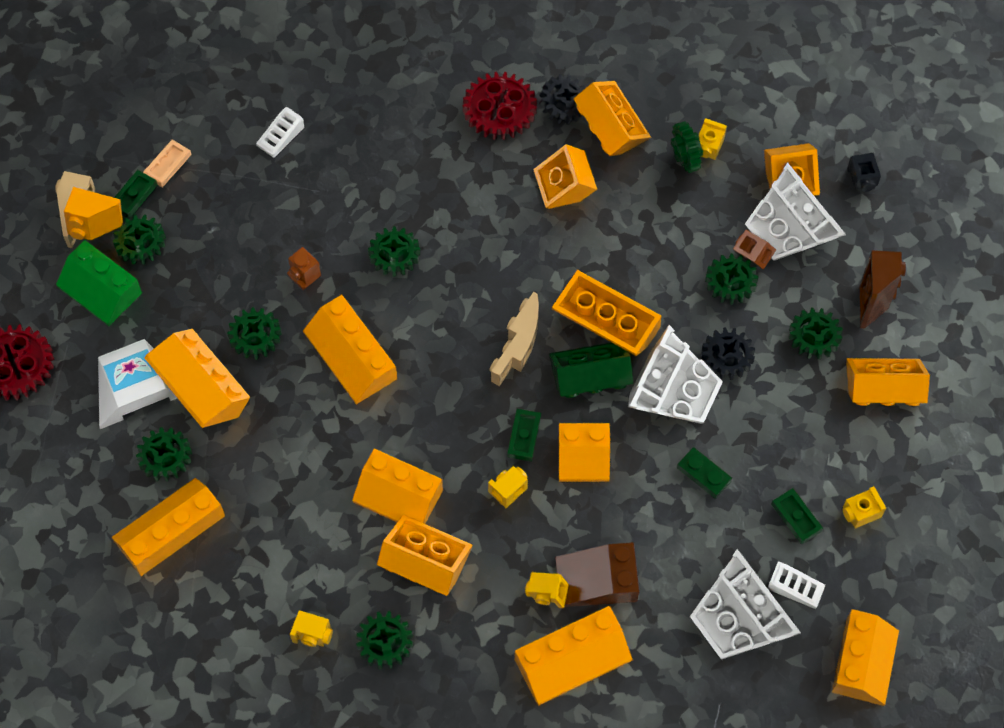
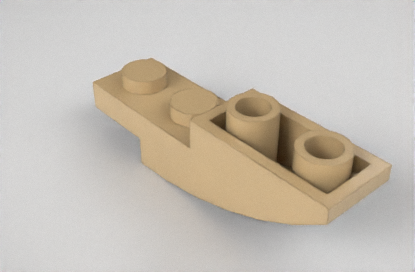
M535 292L532 293L529 299L525 298L523 300L517 317L513 316L507 325L508 341L503 347V354L500 359L496 358L490 367L491 382L498 386L502 384L512 368L520 372L522 371L533 349L538 329L539 310L538 294Z

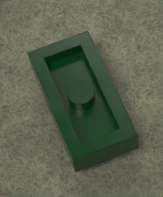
M137 169L114 197L121 200L123 216L128 219L133 216L158 186L155 179Z
M522 409L516 410L507 458L532 462L541 413Z
M694 447L677 464V469L715 499L732 482L730 475Z
M794 488L772 501L771 505L801 545L823 531L821 524Z

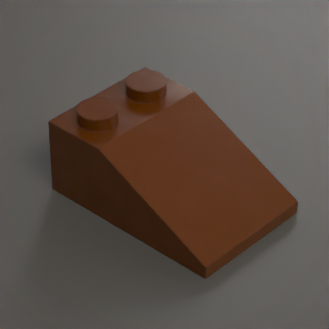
M634 542L607 544L555 557L557 574H561L569 584L564 607L638 601L639 584Z

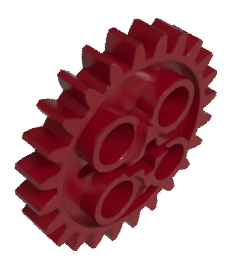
M495 72L494 77L491 78L487 73L486 80L478 77L477 84L471 82V90L466 89V96L463 97L465 121H469L470 128L476 126V133L483 130L485 138L489 134H492L493 140L497 138V135H501V138L505 140L506 134L514 138L515 131L523 134V127L529 129L530 122H534V115L537 114L535 91H530V84L524 85L523 78L516 81V74L508 78L507 72H504L502 77H499L498 73Z
M19 324L16 330H13L12 326L8 325L7 331L4 332L0 327V355H2L0 357V396L3 394L6 401L9 400L10 395H13L18 400L21 393L28 398L29 390L35 393L38 392L37 384L45 386L43 377H51L48 370L54 369L52 362H50L55 360L51 353L53 350L50 344H48L46 337H42L38 330L33 333L32 328L28 326L24 331L21 324ZM9 345L22 377L20 380L17 379L11 360L6 352L5 346ZM25 346L23 349L17 350L18 347ZM33 365L31 369L25 370L26 367ZM5 375H10V376H9L8 378H6V379H3V380L1 379V378H2L3 376H5Z

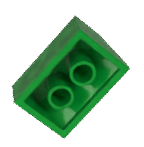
M86 240L67 257L56 283L59 289L108 326L142 294L138 280Z

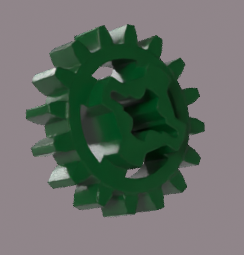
M686 121L674 124L672 126L674 138H671V146L676 161H681V166H684V170L688 171V173L699 170L701 168L700 164H702L700 156L703 155V149L698 133H693V128Z
M145 214L142 219H138L137 215H134L132 221L125 218L126 224L119 227V231L113 232L115 239L112 241L118 256L122 255L123 261H127L130 258L134 265L137 260H140L142 264H145V259L147 258L154 261L153 255H161L160 248L165 247L164 239H166L161 223L157 224L154 217L148 221Z
M393 226L390 232L387 228H384L383 235L377 232L375 234L376 240H370L371 247L368 248L370 263L375 265L376 271L383 269V275L385 276L388 272H392L393 277H396L397 272L404 276L405 269L412 271L413 263H419V241L414 239L412 232L406 235L405 228H402L400 232L397 231L396 226Z
M730 253L728 259L721 255L720 262L714 259L712 266L707 268L705 282L708 283L707 290H714L712 297L720 296L721 303L726 299H729L730 305H733L735 299L743 303L744 296L750 299L752 292L756 291L758 276L755 274L757 269L756 267L750 268V260L743 262L742 255L738 259L734 258L733 253Z
M252 307L251 313L242 310L243 316H234L235 323H229L231 331H228L227 334L230 339L231 348H235L236 354L239 355L244 352L246 359L250 354H253L254 358L258 359V354L262 353L264 357H267V350L275 351L274 344H280L279 336L282 335L279 327V321L274 319L272 312L265 315L264 308L256 312L255 308ZM268 328L271 329L269 337L267 336ZM240 330L243 332L241 334V339H239Z
M813 307L808 314L805 310H802L800 317L795 315L793 323L790 324L789 340H794L792 347H799L798 354L800 355L804 352L808 353V359L812 357V354L816 355L818 360L821 359L822 354L830 357L831 352H836L838 344H841L842 341L841 334L843 328L837 327L839 319L832 320L833 313L830 312L825 315L823 308L819 310V313L815 312Z
M160 427L157 434L151 430L150 438L142 437L144 445H137L140 453L136 454V458L141 471L145 470L144 472L147 477L153 474L155 481H158L163 476L167 482L170 475L177 479V472L179 470L182 472L187 471L184 464H191L189 455L192 454L191 447H188L190 445L188 439H183L181 431L175 435L173 428H170L168 432H164L163 427ZM174 443L180 447V451L174 447ZM148 457L153 460L154 466L149 463Z
M391 611L387 612L386 617H382L380 612H377L376 619L368 616L369 624L361 623L360 629L362 632L356 633V638L360 641L356 643L357 650H363L360 653L361 658L366 659L369 657V666L377 662L378 669H382L383 664H387L389 669H392V662L395 661L401 665V656H410L406 648H413V641L409 640L413 637V633L411 630H407L409 623L407 621L401 623V615L399 614L392 618ZM386 625L393 626V627H395L396 629H391L390 627H388V626H386ZM377 627L375 632L372 635H369L371 631ZM387 637L388 643L383 644L381 638ZM396 646H400L396 652L392 653ZM374 651L381 653L383 656L375 654Z

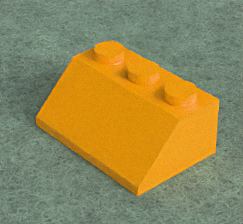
M615 81L593 82L574 98L578 111L581 115L585 116L590 130L597 135L601 141L602 149L610 156L621 155L651 138Z
M846 358L848 393L853 403L862 406L870 405V403H880L885 406H892L895 403H905L909 406L928 403L930 374L920 359Z
M374 448L362 469L352 502L395 522H398L402 515H405L425 524L443 492V483L441 478Z
M402 515L384 539L377 565L447 596L459 578L472 549V544Z
M852 609L846 620L832 693L884 706L899 630L877 615Z

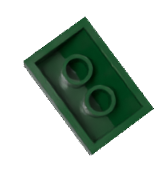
M614 343L549 353L556 388L560 396L572 398L578 396L579 393L589 392L594 394L602 392L603 389H623L627 385L634 384L630 355L626 350Z

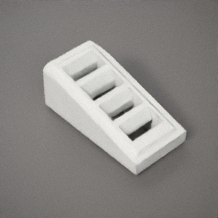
M285 107L256 143L257 147L275 158L304 128L303 118L288 107ZM277 134V135H279V136L282 137V138L279 139V138H277V137L274 136V135ZM271 140L273 143L276 144V146L273 147L268 143V141Z
M778 561L767 589L816 609L825 584ZM781 575L786 577L784 584L779 582ZM791 579L796 581L793 589L788 587ZM801 583L806 585L803 594L798 592ZM811 587L815 588L812 599L807 597Z

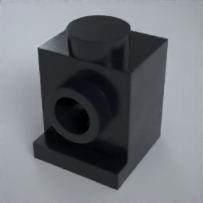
M874 153L850 157L847 170L850 172L855 190L862 189L864 192H869L875 189L879 184L881 174Z

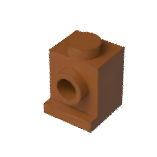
M745 230L738 237L733 248L736 253L750 260L763 270L776 251L770 243L748 230Z
M304 247L288 258L290 269L287 275L302 290L321 276L319 262Z

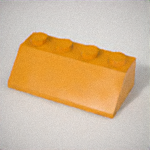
M579 270L575 272L552 306V310L635 356L649 346L661 326L662 316Z
M343 295L323 305L304 328L303 333L356 405L397 380L395 364Z
M193 329L173 333L145 356V360L202 428L239 418L250 399V396Z
M194 478L111 538L139 575L143 576L225 517L221 504L207 486Z
M610 606L515 650V662L538 706L632 661L623 630Z

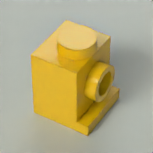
M705 118L699 133V141L703 149L701 157L716 160L725 139L727 125Z
M513 466L508 471H502L495 481L491 479L488 482V492L507 508L528 489V476L520 467L515 468Z
M874 486L863 493L846 499L843 506L844 517L853 524L855 529L881 518L886 510V506Z
M531 572L530 581L526 583L525 593L527 597H532L538 604L550 605V603H555L558 608H564L569 584L561 574Z
M299 610L290 632L292 642L296 644L300 639L307 646L316 647V645L324 647L325 644L328 645L330 643L333 629H330L329 619Z

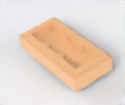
M171 140L143 173L155 179L157 184L163 188L191 156V151L176 141Z

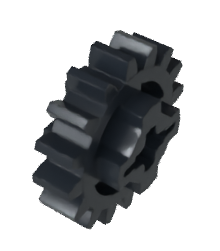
M561 74L556 79L551 77L548 82H545L542 87L543 90L539 94V97L542 98L539 105L545 106L543 113L549 112L551 114L550 120L556 117L558 124L565 120L568 125L572 120L577 122L580 116H583L577 108L575 110L572 109L576 104L574 98L585 89V86L579 87L577 85L578 79L574 82L571 81V75H568L566 79H563ZM556 88V91L551 95V91Z
M725 327L721 334L714 330L713 337L708 335L706 343H703L701 359L706 360L705 363L709 368H712L715 374L717 372L720 373V379L728 375L730 380H733L734 374L741 378L744 371L749 372L751 364L754 363L755 347H750L752 340H745L744 332L737 335L736 328H733L730 333Z

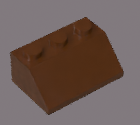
M871 251L859 285L860 328H866L889 309L891 301L896 299L897 288L901 286V276H905L906 262H902V252Z

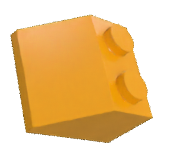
M808 143L764 150L765 170L770 189L774 181H777L784 171L785 165L789 163L814 196L820 195L817 149Z
M567 144L533 169L547 209L581 202L597 190L585 151Z
M76 187L72 188L64 209L67 234L79 240H93L122 226L123 218L120 199Z
M559 423V482H609L610 423Z

